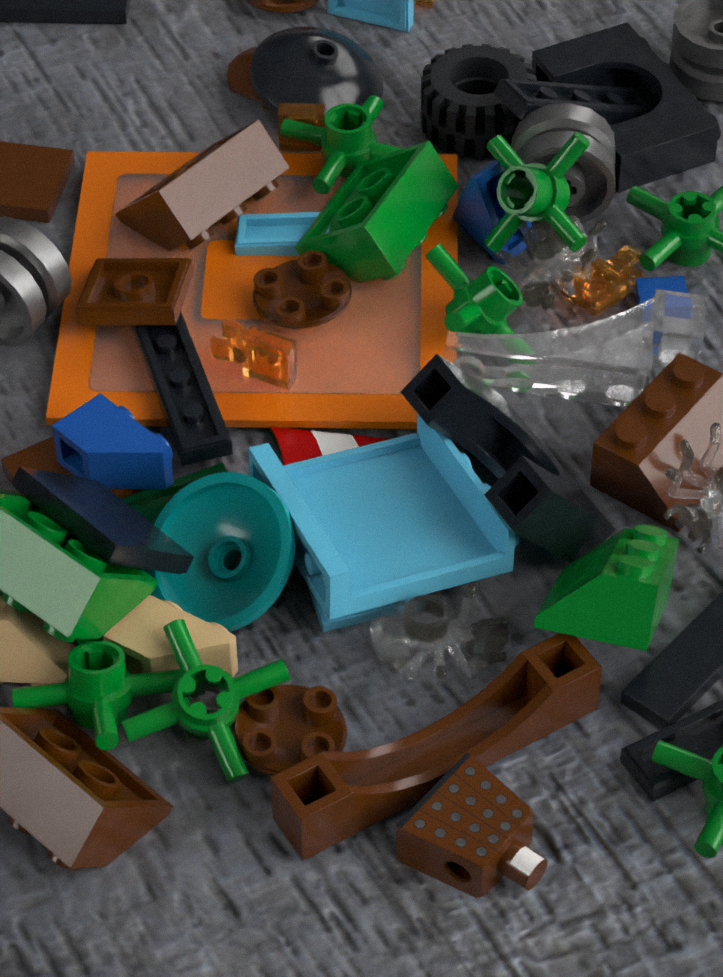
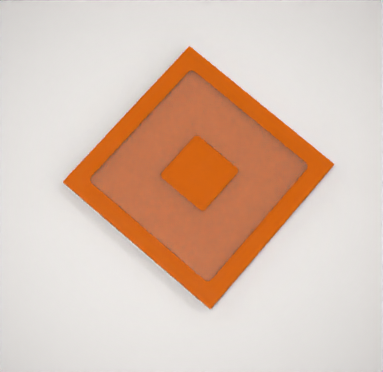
M87 151L69 263V271L72 278L71 291L63 302L46 412L47 425H53L101 393L115 405L127 408L135 420L142 426L168 427L131 325H77L75 309L97 258L192 259L194 275L181 312L226 427L417 429V412L401 394V391L436 354L458 367V332L449 331L444 322L447 316L445 306L454 298V291L425 257L432 248L441 243L458 264V223L452 218L458 205V188L447 202L448 209L431 224L426 231L428 234L427 238L413 249L406 259L407 265L400 274L389 280L377 278L362 283L349 278L352 295L349 304L341 314L319 326L290 329L269 323L259 315L253 302L254 275L261 269L274 268L282 263L297 260L299 256L236 255L237 218L225 225L218 220L210 226L214 235L191 250L185 243L167 251L124 225L116 217L115 213L201 152ZM281 153L290 168L275 178L279 186L255 201L253 196L245 200L243 204L247 210L242 214L322 212L348 177L339 176L327 194H319L313 189L312 182L325 164L322 153ZM438 154L457 182V154Z

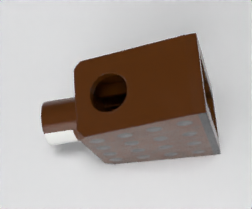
M467 752L396 825V859L475 898L485 896L504 875L527 891L531 890L542 878L548 863L547 859L529 848L532 842L534 818L531 808L475 757Z

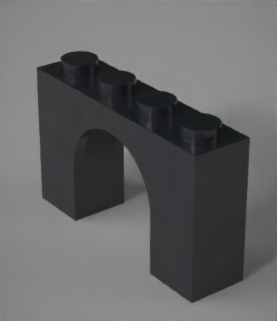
M628 22L532 51V67L537 81L633 88L654 107L652 111L645 115L610 126L614 132L615 190L618 193L632 189L634 186H641L715 161L717 142L721 136L720 125L716 117L707 112L695 98L691 89L686 88L672 73L670 66L655 54L647 40L640 37Z
M436 354L401 391V394L429 427L465 448L499 479L484 495L514 532L572 563L603 543L616 530L502 395L451 362Z

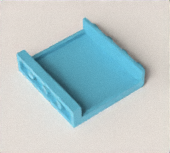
M418 413L417 433L287 465H282L269 443L248 448L249 476L255 477L272 488L286 504L295 529L296 549L294 563L329 620L513 571L514 549L519 545L520 536L511 529L484 494L491 487L487 483L483 484L472 469L468 456L465 453H460L448 437L429 427Z

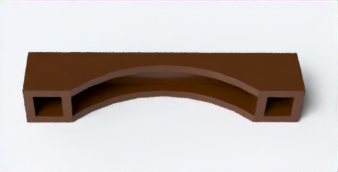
M558 633L522 651L500 675L477 695L452 713L426 728L397 741L370 749L350 752L322 751L270 777L273 820L302 861L420 801L466 752L486 767L597 710L602 666L576 636Z

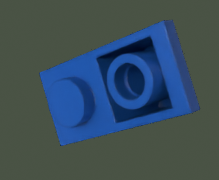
M101 393L52 425L57 462L74 476L97 480L107 489H166L174 484L172 469L173 452L167 440L159 433L150 432L135 420L127 408L115 405Z

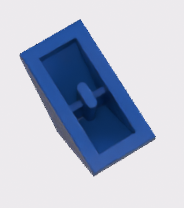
M495 160L469 179L452 218L498 263L506 264L535 243L537 239L531 222L525 221L499 253L491 251L485 245L484 239L507 213L499 204L496 191L498 181L505 170Z

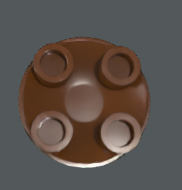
M317 250L306 251L297 260L282 263L274 268L261 269L254 275L253 302L259 315L269 323L290 329L311 328L331 321L344 311L352 295L351 282L345 272L327 262L326 255Z
M284 684L276 685L246 697L239 707L237 718L232 724V735L242 758L248 764L265 774L274 776L322 751L342 752L347 739V725L341 710L337 706V697L332 690L323 686L308 688L300 685Z

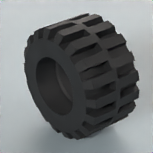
M466 44L462 45V48H449L445 50L444 55L437 54L431 59V64H426L424 67L423 76L421 77V128L423 133H427L426 139L431 144H438V149L445 153L453 152L460 158H465L466 156L474 157V160L484 159V157L488 156L494 158L487 149V144L495 136H503L511 146L516 127L523 119H519L494 94V91L500 79L537 81L531 64L524 63L525 58L521 55L511 54L510 49L504 47L495 48L490 44H482V46Z

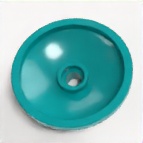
M222 472L199 478L175 494L162 509L154 523V526L194 556L187 573L175 574L145 569V572L159 581L155 590L151 593L152 596L160 600L172 601L181 607L183 611L206 622L218 623L229 632L240 629L256 620L268 610L282 592L290 576L295 557L296 537L294 524L288 508L282 498L272 488L255 477L237 472ZM242 555L239 565L233 570L234 561Z

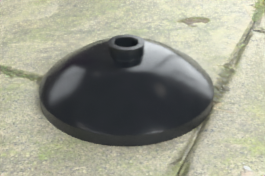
M294 27L278 31L265 38L257 46L250 64V80L254 91L271 111L283 119L288 118L325 128L324 118L326 112L332 107L346 103L362 106L369 96L376 95L382 98L383 78L378 66L370 55L353 40L328 29Z

